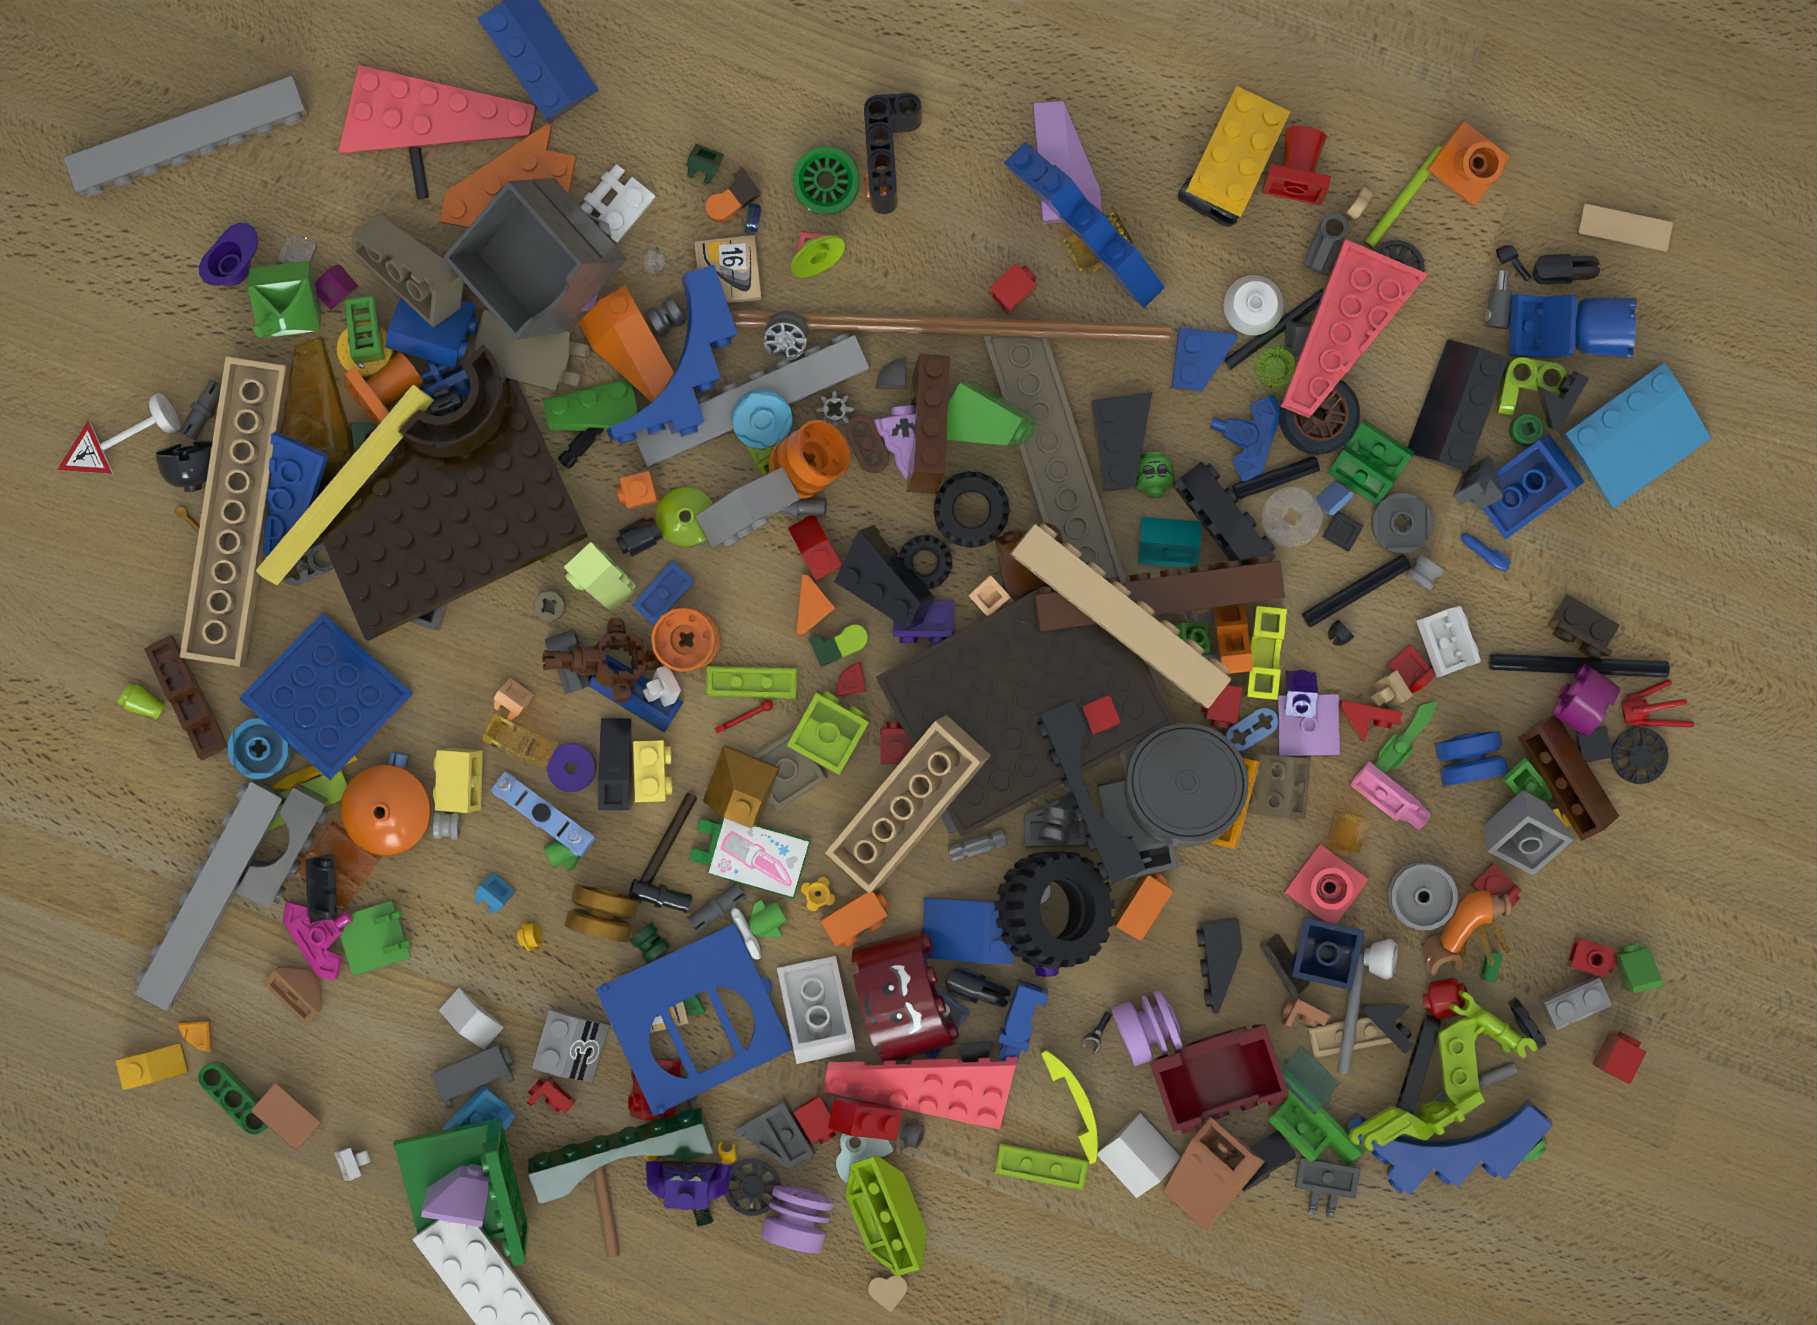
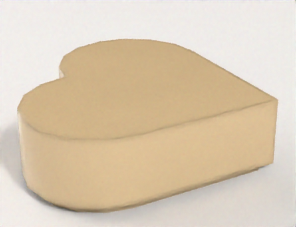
M1363 187L1342 216L1348 221L1356 220L1367 207L1373 193L1366 187Z
M893 1274L888 1278L876 1276L870 1280L868 1292L875 1301L889 1312H892L907 1292L908 1284L902 1275L896 1277Z

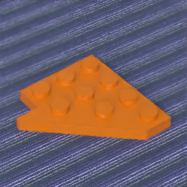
M546 124L447 190L444 196L440 222L469 228L508 181H532L533 179L555 178L570 194L577 157L547 150L552 126Z

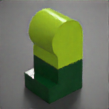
M854 624L846 627L842 634L827 641H823L821 635H817L809 639L821 667L864 648L868 641V634L863 627Z

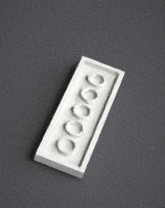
M436 1220L413 1237L414 1243L476 1325H554L482 1227Z

